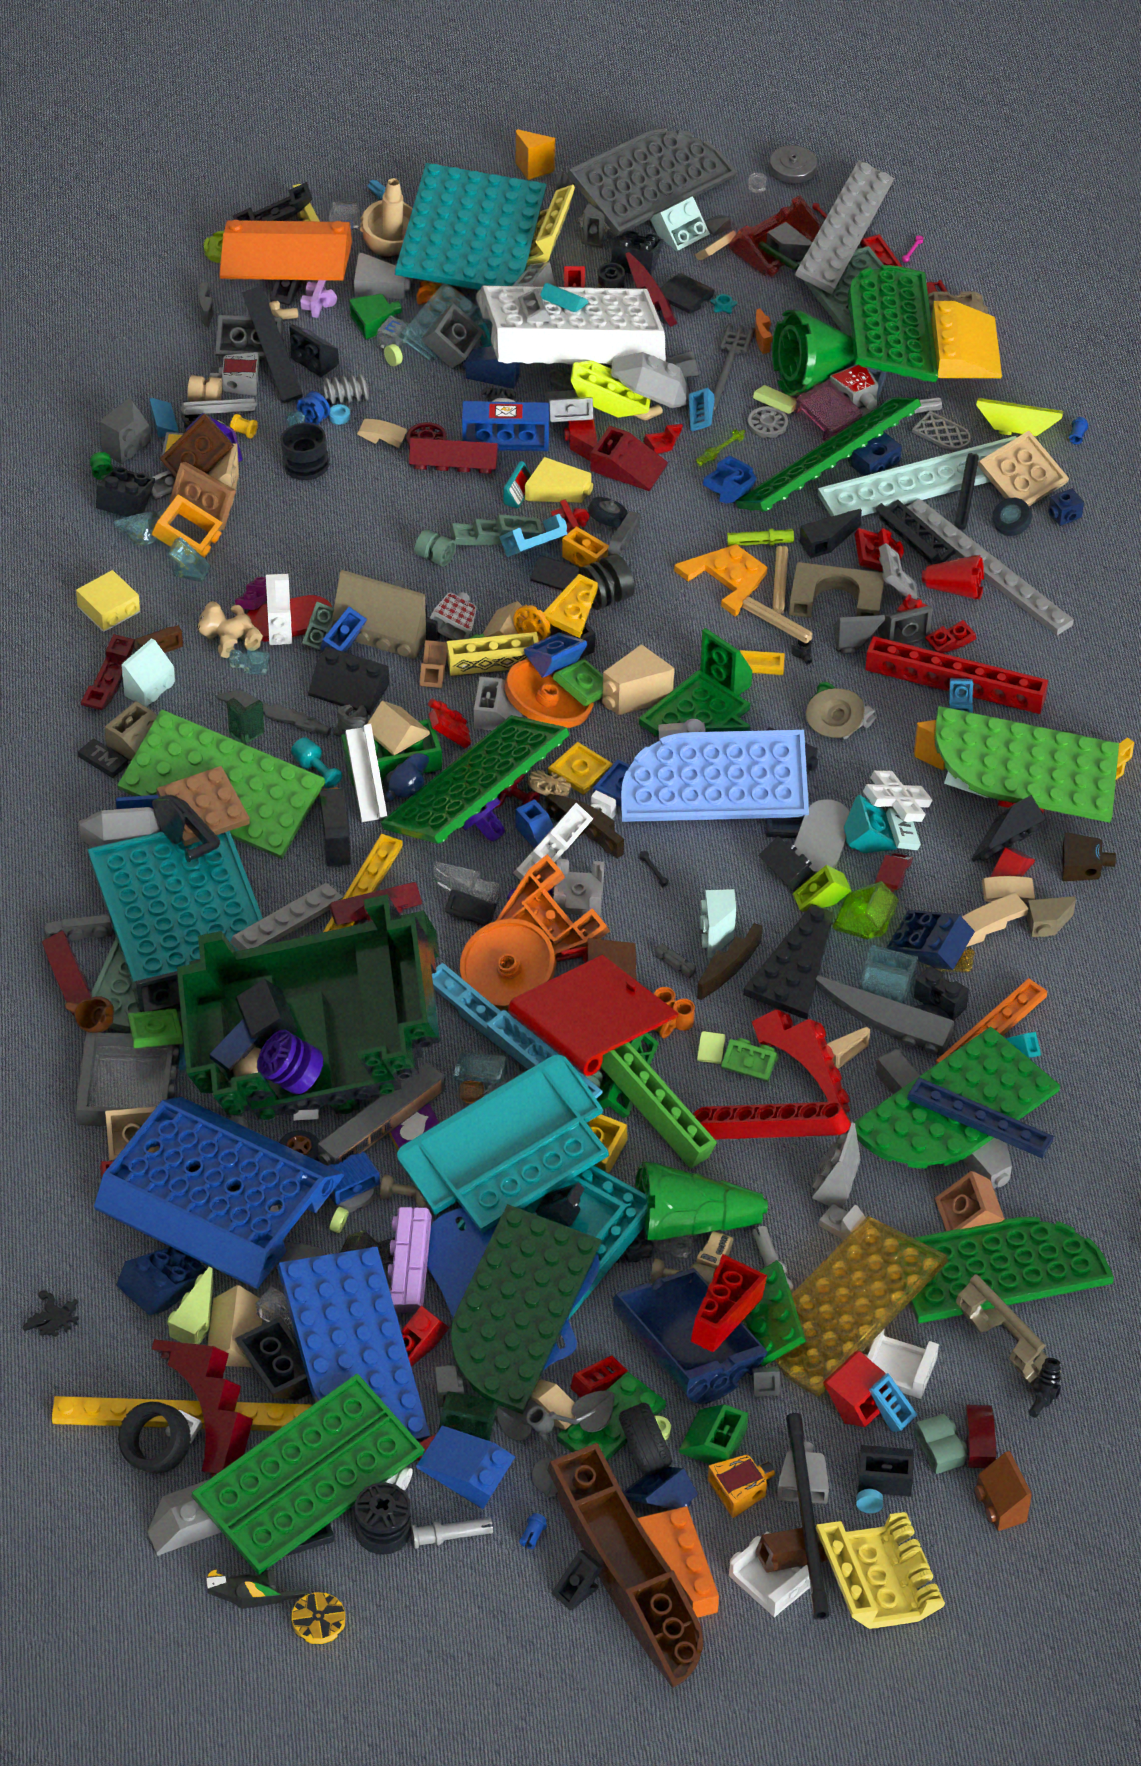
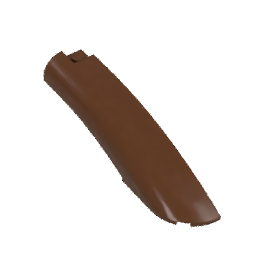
M598 1443L550 1461L547 1471L558 1491L557 1498L583 1549L603 1566L598 1574L601 1582L652 1662L672 1688L678 1686L692 1674L699 1662L703 1650V1634L699 1620L674 1570L671 1571L634 1514Z

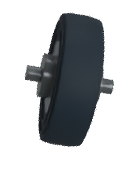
M606 497L593 498L588 507V513L593 519L611 527H619L628 514L622 504Z

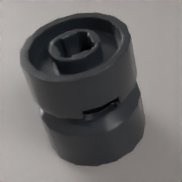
M610 262L598 268L597 288H624L625 270L621 265Z

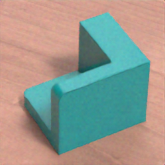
M1036 1032L1005 1038L1028 1058L1041 1056Z

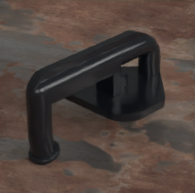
M165 795L152 801L161 830L172 843L178 844L182 841L185 824L203 843L196 848L185 849L184 853L187 862L202 857L219 847L220 839L186 801L173 795Z

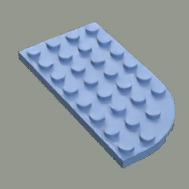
M804 730L687 732L660 738V741L649 747L646 746L640 751L625 773L621 791L622 822L798 818L809 815Z

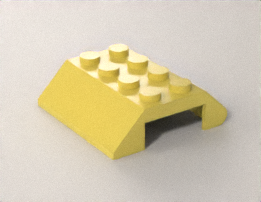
M573 184L556 190L549 209L540 212L526 269L530 264L543 263L550 259L569 210L575 189Z
M907 1513L890 1514L884 1527L849 1532L845 1531L841 1521L816 1525L815 1528L852 1618L867 1628L872 1629L918 1622L945 1605L937 1584L931 1583L917 1591L919 1587L932 1580L933 1574L918 1539H912L900 1546L898 1545L913 1536L915 1532Z

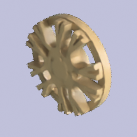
M543 770L531 772L527 781L533 790L545 796L553 794L567 797L571 788V784L565 783L566 779L562 776L557 778L558 774L553 772L551 775H546Z

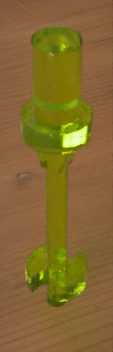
M737 428L733 430L732 437L718 447L707 448L705 453L696 459L697 464L702 466L707 461L716 459L717 454L722 448L734 440L742 441L746 431L744 429L738 431Z

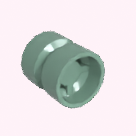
M430 529L423 530L415 544L416 555L427 560L430 559L431 562L442 567L449 564L456 549V542L445 536L440 537L439 533Z

